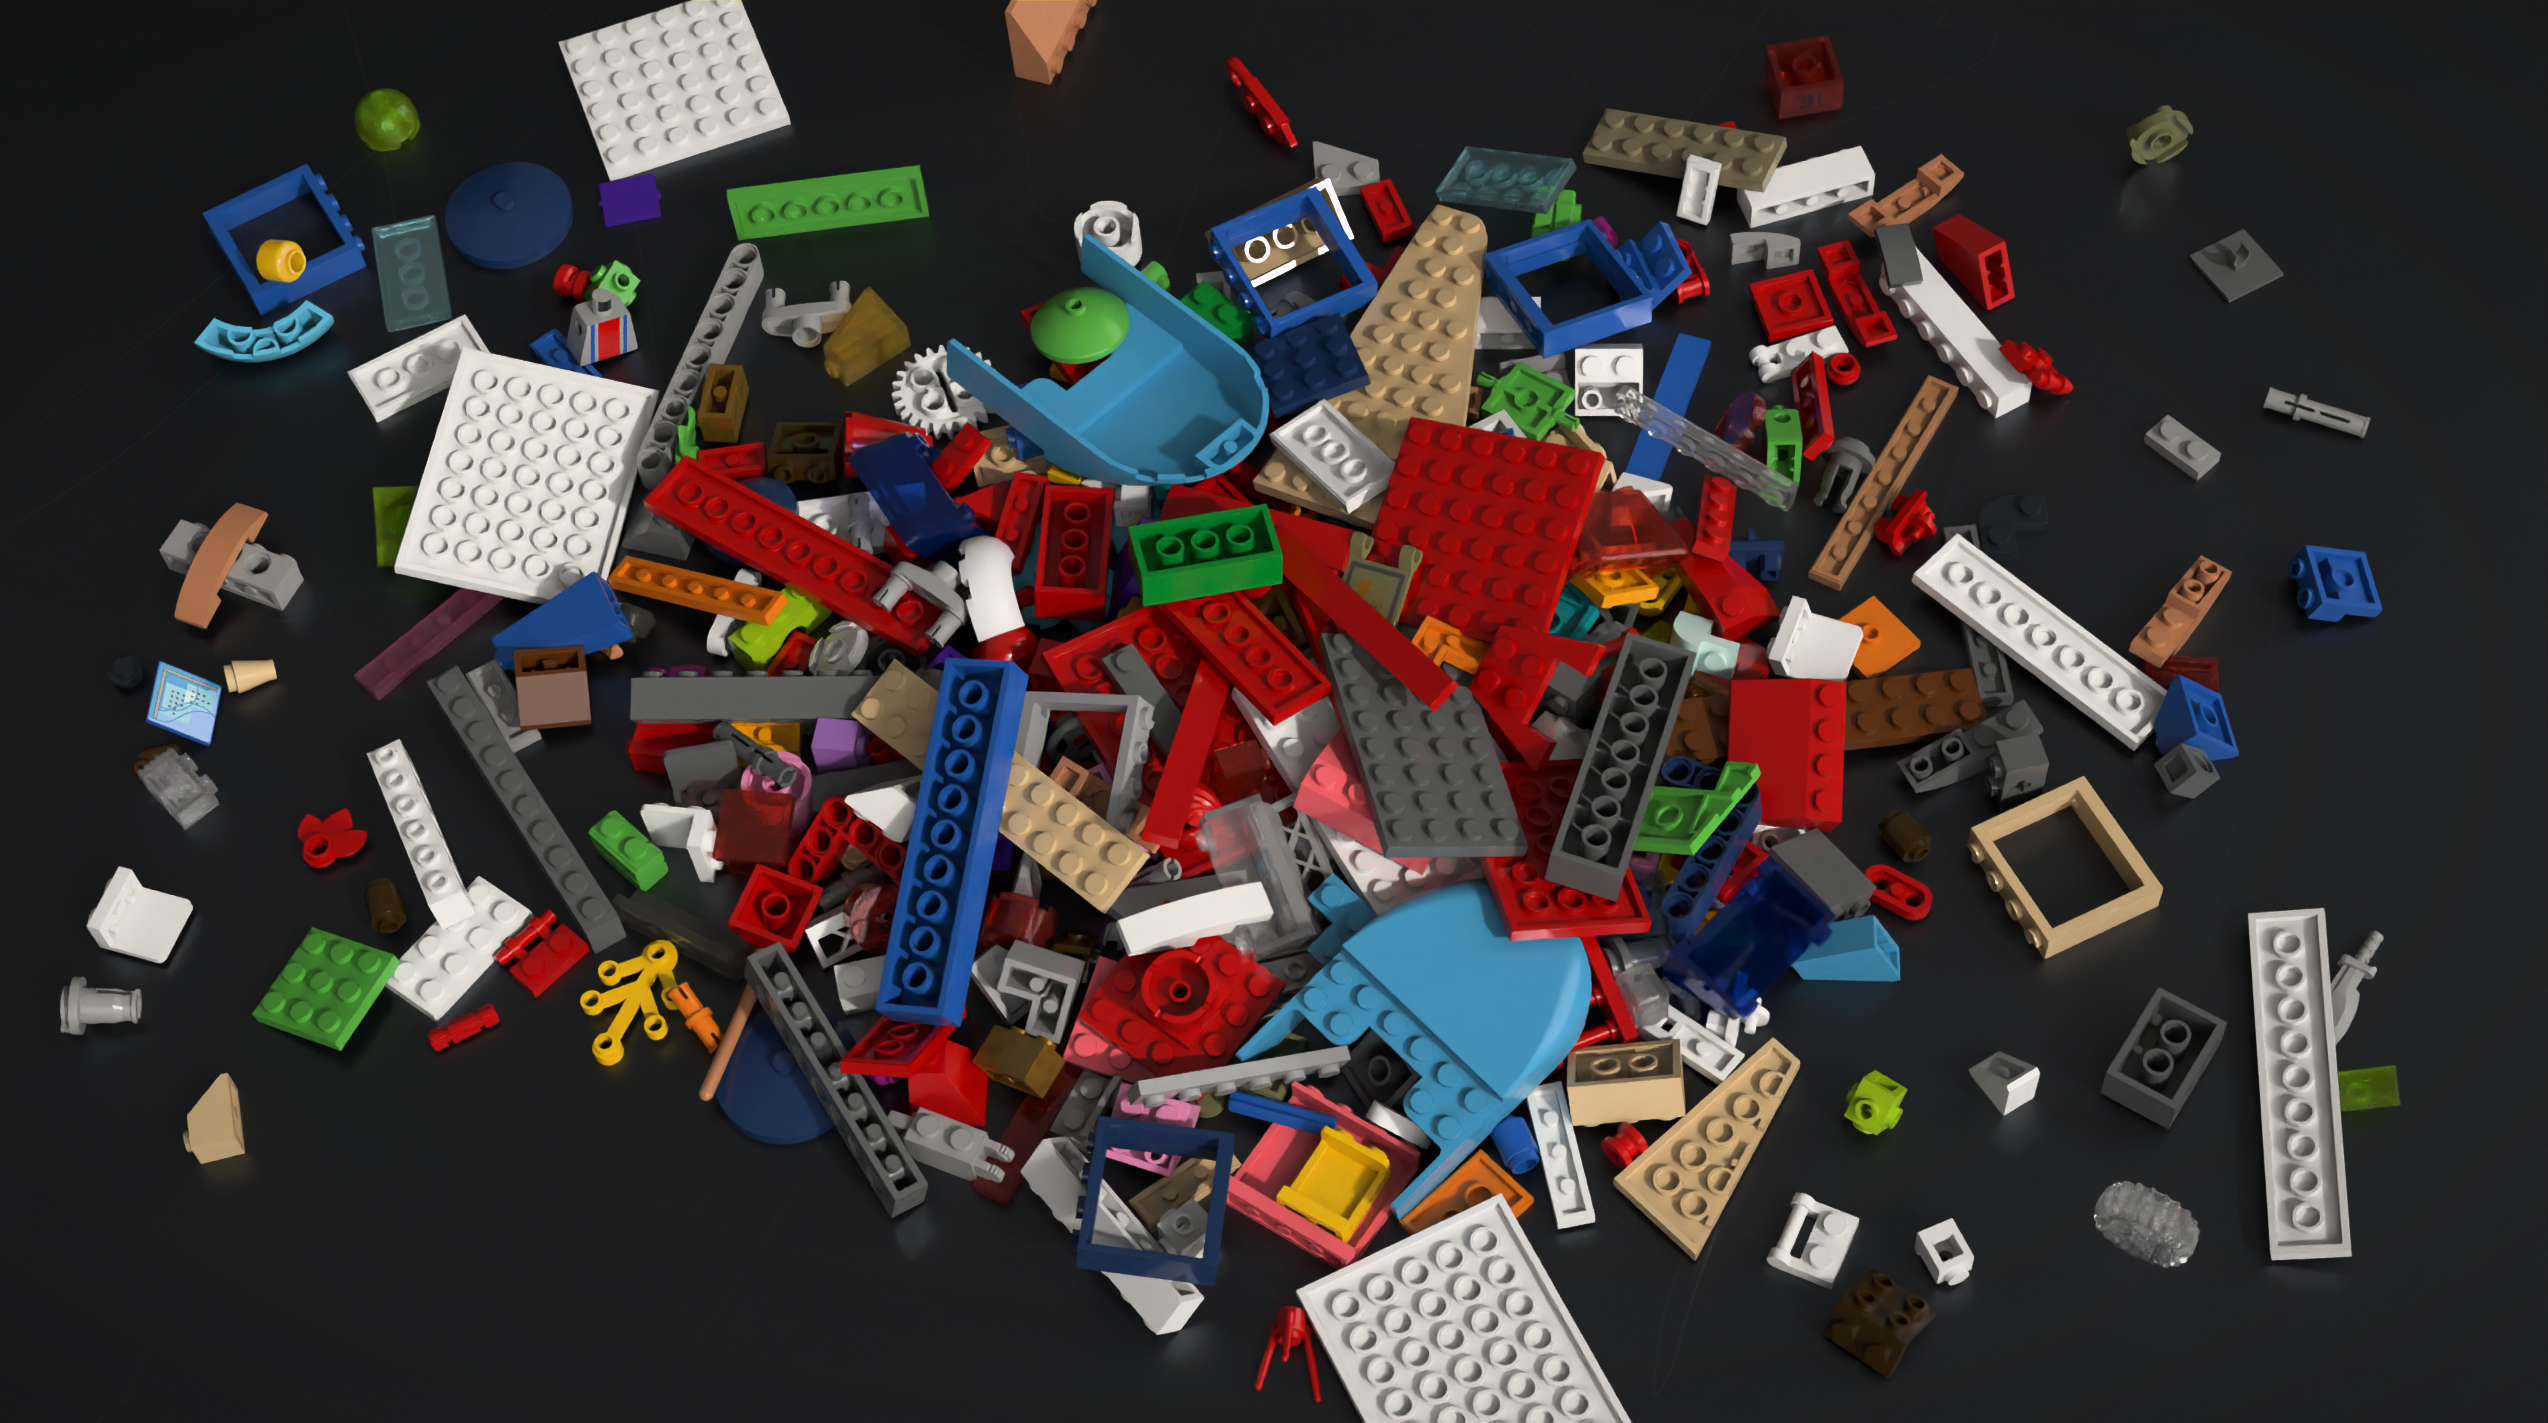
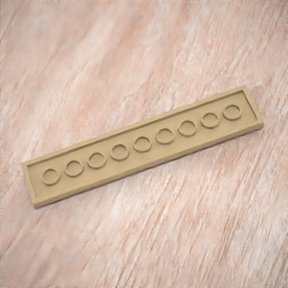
M894 659L851 715L923 771L939 692ZM1014 751L999 832L1094 907L1106 914L1150 855Z

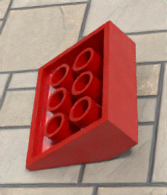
M1814 678L1730 681L1726 762L1758 764L1761 774L1755 783L1760 790L1763 815L1758 825L1801 830L1818 828L1821 832H1831L1842 822L1847 682Z

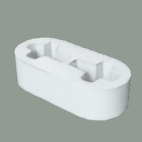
M1377 1100L1373 1101L1365 1116L1377 1125L1428 1150L1432 1142L1408 1116Z

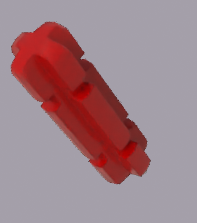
M487 1004L478 1009L479 1013L474 1014L470 1012L447 1023L444 1029L438 1027L430 1031L427 1035L432 1048L435 1051H440L449 1047L448 1043L451 1041L455 1044L481 1032L480 1028L483 1026L489 1028L498 1024L499 1016L494 1006Z

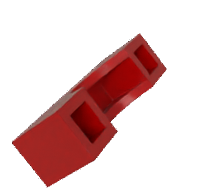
M1006 480L994 485L988 484L979 491L966 496H957L943 505L935 508H926L919 514L906 519H897L886 526L883 547L895 566L900 561H904L924 569L933 563L936 543L949 533L972 531L981 535L995 537L1010 486Z

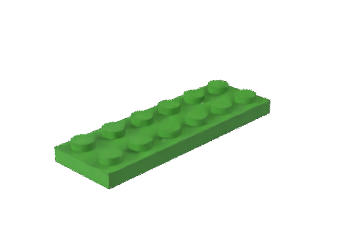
M920 165L727 189V200L738 241L929 216Z

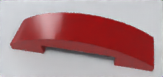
M1849 240L1818 247L1817 255L1830 292L1845 323L1856 339L1864 347L1897 339L1898 334L1886 311L1880 312L1860 273V261Z

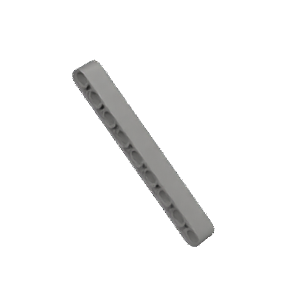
M751 243L738 244L730 252L638 450L635 463L643 486L649 490H654L676 466L675 448L676 444L679 443L677 425L687 426L688 424L686 405H690L695 412L700 407L702 385L706 381L709 365L725 363L763 280L764 269L758 248Z

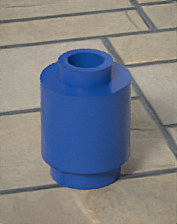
M1508 1115L1492 1130L1490 1135L1505 1167L1510 1168L1513 1174L1528 1172L1539 1164V1148L1524 1118Z

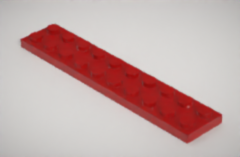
M687 455L677 463L643 500L645 509L917 658H920L932 644L924 633L932 627L944 611L913 590H907L889 613L877 606L872 600V597L878 593L891 577L890 572L894 569V566Z

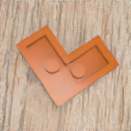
M1428 615L1411 641L1439 667L1445 661L1473 675L1476 674L1490 644L1466 637L1460 630Z

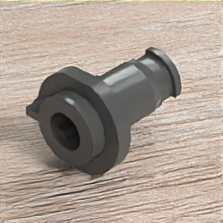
M1839 436L1833 440L1829 449L1821 452V456L1827 461V465L1820 480L1819 493L1815 494L1813 499L1817 506H1822L1823 501L1828 497L1835 476L1844 479L1832 510L1834 513H1844L1846 511V501L1852 495L1860 473H1870L1876 462L1875 457L1870 453L1869 447L1863 442L1851 437Z
M1665 933V936L1658 938H1647L1635 942H1624L1617 934L1606 935L1601 939L1600 948L1620 993L1630 991L1634 984V978L1639 977L1640 974L1653 971L1664 965L1667 967L1672 966V962L1675 964L1679 961L1676 942L1667 933Z

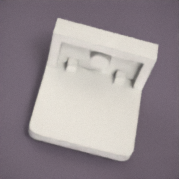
M1792 596L1789 607L1784 606L1779 618V626L1781 627L1777 637H1772L1767 647L1766 655L1774 673L1790 679L1814 678L1845 682L1863 637L1862 629L1853 624L1811 613L1806 599Z
M665 803L643 804L640 813L652 842L657 846L687 849L700 882L714 883L717 871L722 870L724 866L725 852L710 810L699 806L683 808L673 807Z
M119 866L113 878H110L106 883L104 895L97 908L91 911L86 927L101 948L162 963L171 952L193 910V905L188 899L142 887L132 869Z

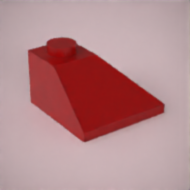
M945 1040L911 1078H908L910 1116L913 1112L917 1113L919 1108L922 1107L969 1126H985L988 1076L972 1062L978 1052L950 1040Z

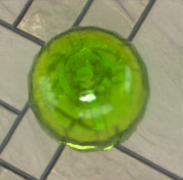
M380 88L367 93L360 99L354 112L357 133L360 139L365 141L367 146L373 150H396L402 147L401 142L405 141L408 137L411 141L420 128L419 115L409 97L392 88Z

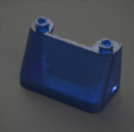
M1770 855L1757 867L1756 871L1759 872L1757 877L1754 876L1749 882H1745L1741 886L1739 893L1695 936L1692 934L1686 941L1682 939L1670 951L1661 971V974L1672 984L1733 1021L1739 1017L1746 1020L1759 1006L1760 1003L1756 1000L1813 944L1819 948L1833 933V930L1829 927L1836 915Z

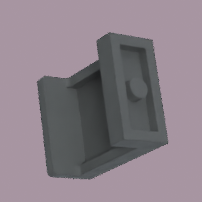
M1818 828L1771 847L1767 853L1770 864L1758 874L1765 882L1783 875L1818 911V916L1812 926L1843 921L1851 916L1855 918L1861 916L1870 907L1871 902L1869 899L1877 888Z

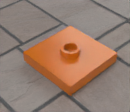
M1872 596L1839 619V621L1859 626L1863 631L1861 643L1850 668L1861 680L1879 677L1920 648L1921 641L1875 596Z

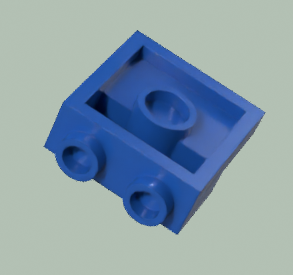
M1659 221L1638 242L1628 239L1618 249L1624 262L1629 268H1633L1636 271L1638 279L1644 287L1650 289L1652 300L1655 303L1652 310L1692 274L1669 224Z
M2305 545L2290 561L2288 573L2290 578L2296 579L2299 588L2297 604L2300 608H2305L2308 619L2338 622L2345 614L2375 618L2383 610L2365 552Z

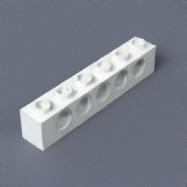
M400 739L367 753L428 906L441 928L445 929L475 915L472 903L415 766Z

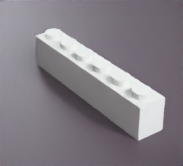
M1917 248L1916 251L1923 277L1921 284L1888 289L1882 262L1879 284L1884 294L1892 297L1898 304L1902 315L1905 318H1910L1918 328L1921 337L1926 341L1928 340L1937 350L1940 359L1944 363H1948L1956 372L1961 384L1968 386L1976 395V399L1982 408L1988 409L1996 419L2029 401L2032 382L2025 374L2019 373L1998 350L2002 345Z
M1067 1136L1043 1139L1020 1173L1029 1182L1030 1188L1041 1196L1051 1208L1054 1217L1061 1221L1072 1233L1073 1229L1080 1230L1082 1219H1076L1078 1196H1086L1087 1186L1081 1185L1084 1162H1089ZM1102 1178L1092 1244L1166 1253ZM1101 1271L1120 1290L1122 1298L1130 1303L1141 1315L1145 1325L1157 1335L1181 1330L1204 1299V1296L1192 1283Z

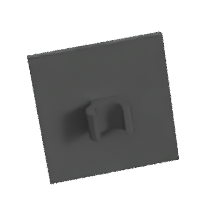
M2245 229L2189 255L2191 262L2228 303L2282 277L2284 274Z

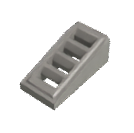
M1023 852L1007 904L1010 911L1034 914L1042 888V879L1038 862L1026 852Z

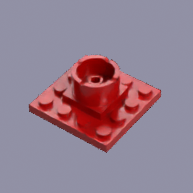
M1166 899V900L1163 902L1162 905L1167 904V903H1171V902ZM1220 936L1199 938L1194 946L1128 956L1126 952L1077 1017L1078 1020L1155 1075L1164 1077L1228 1066L1286 988V983ZM1179 992L1187 993L1186 996L1183 998H1177L1174 996L1176 993ZM1207 1092L1201 1093L1202 1097L1193 1100V1102L1199 1105Z

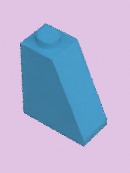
M1874 915L1790 930V945L1786 946V959L1789 966L1794 967L1803 980L1891 982L1900 980L1899 947Z

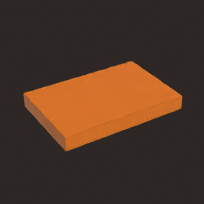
M1479 1149L1399 1221V1226L1409 1236H1412L1501 1193L1515 1218H1517L1534 1203V1197L1483 1150Z

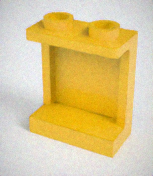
M1325 1125L1321 1130L1319 1145L1291 1187L1283 1185L1276 1196L1277 1203L1347 1243L1391 1176L1389 1159L1379 1148L1371 1145L1365 1147L1356 1142L1354 1137L1341 1128L1334 1130Z

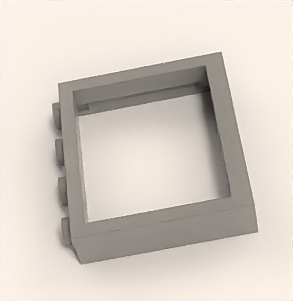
M1026 691L1014 751L1038 769L1040 767L1050 710L1126 713L1106 822L1124 836L1129 834L1130 826L1135 820V801L1139 799L1142 793L1141 776L1143 765L1147 762L1149 754L1147 744L1150 729L1153 728L1155 723L1152 721L1154 707L1139 695Z

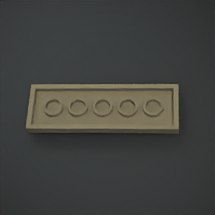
M1606 108L1582 155L1584 163L1683 179L1687 159L1692 154L1722 164L1718 185L1764 193L1787 147V142L1784 136Z

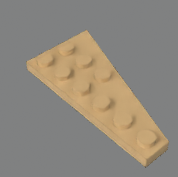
M1774 1037L1771 1038L1691 1109L1685 1117H1682L1614 1178L1613 1185L1694 1261H1696L1797 1074L1800 1068V1060Z

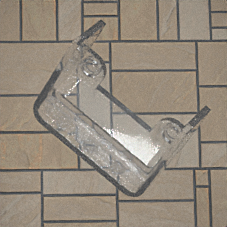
M1260 793L1203 813L1198 823L1199 830L1194 832L1201 853L1205 851L1208 853L1221 889L1260 881L1263 885L1274 914L1268 921L1237 925L1236 930L1238 934L1234 936V942L1240 956L1247 955L1250 961L1303 946L1313 934L1311 926L1299 930L1255 815V811L1262 801Z

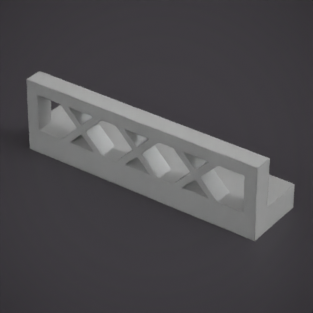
M1295 792L1273 804L1261 801L1250 807V810L1304 940L1314 942L1328 927L1324 925L1321 918L1322 914L1307 899L1313 893L1310 891L1307 883L1312 869L1322 872L1325 880L1333 871L1309 815L1296 809L1298 818L1294 829L1283 826L1278 812L1294 805L1298 792ZM1302 827H1304L1306 834L1301 833ZM1286 832L1292 833L1290 840ZM1299 836L1308 839L1312 847L1307 862L1297 859L1294 852ZM1316 859L1320 867L1314 865ZM1300 864L1303 865V866H1305V869H1304L1303 872H1302V869H1301V867H1300Z

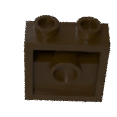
M777 422L767 455L769 477L778 479L785 484L796 480H810L815 484L837 480L841 465L840 449L844 436L843 422Z

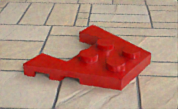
M1500 624L1469 685V689L1529 766L1535 771H1543L1557 742L1530 726L1529 721L1560 661L1585 676H1592L1606 647L1596 643Z

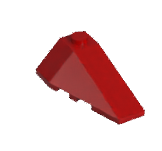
M1686 517L1654 531L1656 538L1702 617L1714 621L1712 628L1714 636L1735 641L1779 621L1781 612L1766 587L1728 555L1725 563L1691 552L1695 525Z

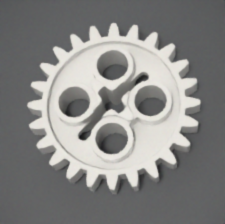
M943 345L939 346L938 353H933L930 348H927V356L924 358L917 353L914 354L915 364L907 361L904 362L906 372L897 371L898 381L892 383L894 389L892 399L896 414L900 415L902 423L925 428L926 435L934 432L936 440H939L942 433H947L949 440H952L954 432L960 431L966 422L978 430L977 421L987 423V413H995L947 376V352ZM976 353L975 355L982 360L981 353ZM989 359L984 360L985 363L991 366ZM936 372H940L944 379L947 392L952 397L953 406L957 411L955 413L951 411L948 405L944 389L940 387Z

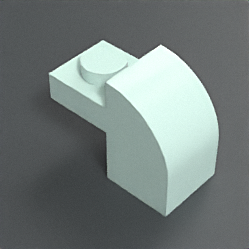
M1680 611L1673 624L1669 645L1697 653L1691 676L1694 675L1696 670L1730 680L1734 674L1740 643L1711 635L1713 620Z

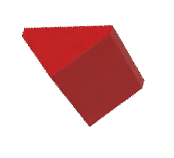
M757 863L729 919L728 927L755 949L767 948L780 941L787 953L795 952L821 899L824 888Z

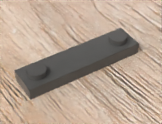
M1131 643L1102 658L1101 666L1121 695H1139L1154 707L1152 721L1155 723L1153 728L1150 729L1149 735L1167 760L1182 714Z

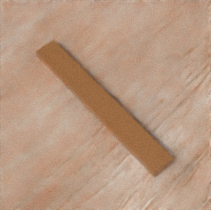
M1930 375L1926 377L1878 456L1873 470L1864 479L1809 570V579L1840 592L1875 533L1874 525L1880 517H1885L1892 502L1897 497L1958 395L1959 387Z

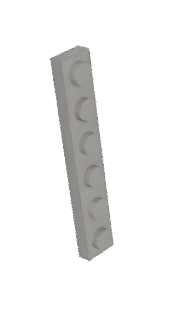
M1345 1045L1137 1081L1127 1093L1130 1106L1143 1104L1144 1108H1154L1165 1104L1166 1099L1179 1097L1180 1102H1188L1202 1097L1201 1093L1214 1091L1215 1096H1223L1237 1091L1236 1087L1249 1085L1250 1090H1257L1270 1086L1272 1084L1271 1081L1283 1079L1285 1084H1291L1294 1081L1300 1082L1306 1079V1075L1318 1073L1319 1078L1334 1076L1340 1073V1068L1350 1061L1351 1058L1348 1046Z

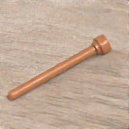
M757 948V949H755L754 952H753V954L756 953V952H758V951H760V950H762V949H764V948ZM749 983L745 987L699 1090V1097L703 1101L712 1099L757 999Z

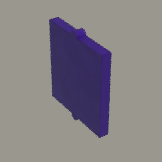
M654 173L599 184L601 195L599 207L603 210L606 227L661 217L658 200L661 198V194L656 188Z

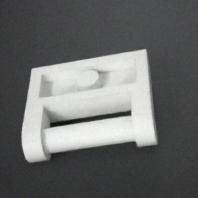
M1797 1192L1790 1203L1792 1211L1776 1247L1770 1249L1766 1260L1775 1268L1831 1290L1858 1227L1859 1218L1819 1203L1805 1193ZM1809 1216L1816 1219V1222L1801 1258L1798 1259L1791 1256L1790 1252L1805 1217Z

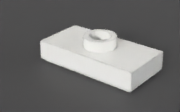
M1692 154L1688 157L1676 216L1704 225L1709 223L1721 163Z

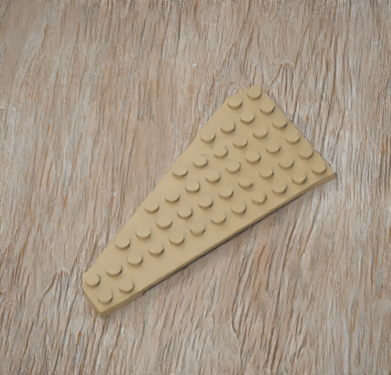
M1437 205L1419 227L1381 286L1377 296L1374 297L1350 335L1371 384L1327 400L1394 462H1396L1411 416L1466 427L1484 276V254L1487 251L1488 237L1485 225L1479 217L1442 205ZM1306 408V409L1302 410V411L1300 412V414H1302L1303 412H1305V411L1308 410L1309 408ZM1278 448L1253 480L1255 491L1371 531L1373 530L1386 492L1384 490L1348 514Z

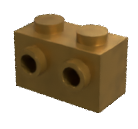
M709 365L706 381L702 385L700 407L696 410V426L701 428L704 441L737 443L749 392L742 365Z
M995 1024L972 1062L991 1080L1043 1099L1064 1065L1065 1060L1055 1051L1057 1046L1046 1037L1037 1035L1034 1039L1027 1032L1016 1026L1007 1029Z

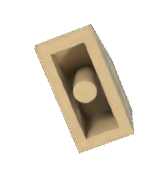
M228 1073L220 1074L188 1113V1130L183 1132L187 1151L193 1152L201 1164L245 1153L238 1089Z

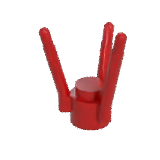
M1285 1306L1276 1311V1320L1274 1324L1270 1325L1269 1339L1257 1373L1254 1389L1259 1391L1262 1388L1277 1339L1278 1343L1282 1345L1281 1360L1283 1362L1288 1361L1290 1347L1298 1346L1301 1340H1303L1313 1399L1318 1403L1321 1401V1394L1312 1343L1313 1327L1306 1325L1307 1314L1303 1309Z

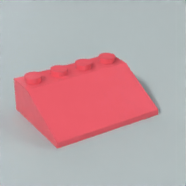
M1340 728L1317 757L1302 781L1293 808L1383 854L1347 736L1343 735ZM1433 857L1390 859L1423 876Z

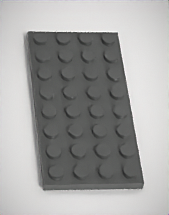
M1321 633L1318 642L1327 675L1332 683V691L1384 858L1525 856L1528 844L1478 699L1469 689L1471 683L1469 673L1445 661L1442 662L1440 668L1457 682L1459 686L1434 712L1348 633ZM1403 634L1410 641L1415 636V634Z

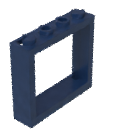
M1099 1116L1097 1131H1090L1088 1135L1087 1152L1093 1153L1091 1163L1084 1162L1081 1185L1087 1186L1086 1196L1079 1195L1077 1201L1076 1219H1082L1080 1230L1073 1229L1070 1252L1077 1253L1076 1268L1215 1286L1235 1133ZM1107 1147L1216 1161L1202 1258L1092 1244Z

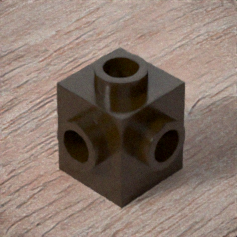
M1084 929L1064 931L1056 942H1052L1050 951L1086 961L1080 984H1087L1090 981L1099 956L1104 957V950L1099 949L1100 936L1089 935V931Z

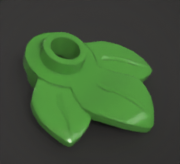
M686 405L688 410L687 426L677 425L679 443L676 444L675 448L676 465L685 455L698 461V451L700 450L699 446H696L695 427L697 415L690 405Z

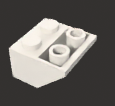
M1585 344L1575 348V416H1642V344Z
M922 775L876 784L848 795L844 802L853 808L854 813L858 817L871 821L881 828L884 836L890 840L902 843L910 839Z

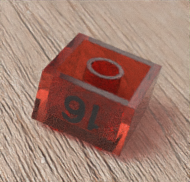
M1829 35L1766 46L1764 74L1779 119L1842 108L1844 80Z

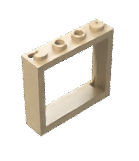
M2085 776L1971 827L1967 847L1972 853L1971 860L1975 864L1979 863L1986 873V879L1990 888L1994 892L1998 891L2005 901V907L2009 916L2013 920L2019 921L2024 929L2027 942L2029 944L2033 943L2044 959L2159 905L2163 891L2162 885ZM2072 806L2131 892L2052 929L1993 841Z

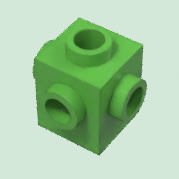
M617 260L605 266L600 264L591 273L589 279L592 282L582 297L590 301L592 300L593 291L603 288L609 290L611 294L618 295L625 307H627L635 299L637 293L634 290L641 280L632 274L628 266L619 263Z

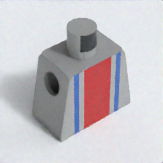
M596 289L592 293V300L577 304L573 308L566 343L580 367L638 349L631 315L618 295L611 294L607 289Z

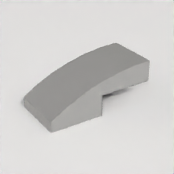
M1779 233L1730 234L1728 255L1731 265L1764 260L1766 269L1799 264L1801 243L1799 238Z

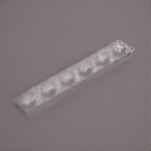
M1626 384L1617 392L1614 412L1624 421L1634 423L1643 428L1652 437L1662 439L1674 446L1681 454L1691 456L1705 464L1712 472L1720 473L1734 481L1738 487L1762 497L1771 506L1779 507L1787 512L1794 503L1799 486L1796 482Z

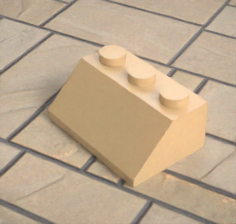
M1680 1039L1591 1046L1569 1053L1567 1092L1572 1126L1595 1127L1603 1123L1626 1122L1631 1124L1639 1120L1659 1119L1667 1121L1676 1117H1685V1090Z

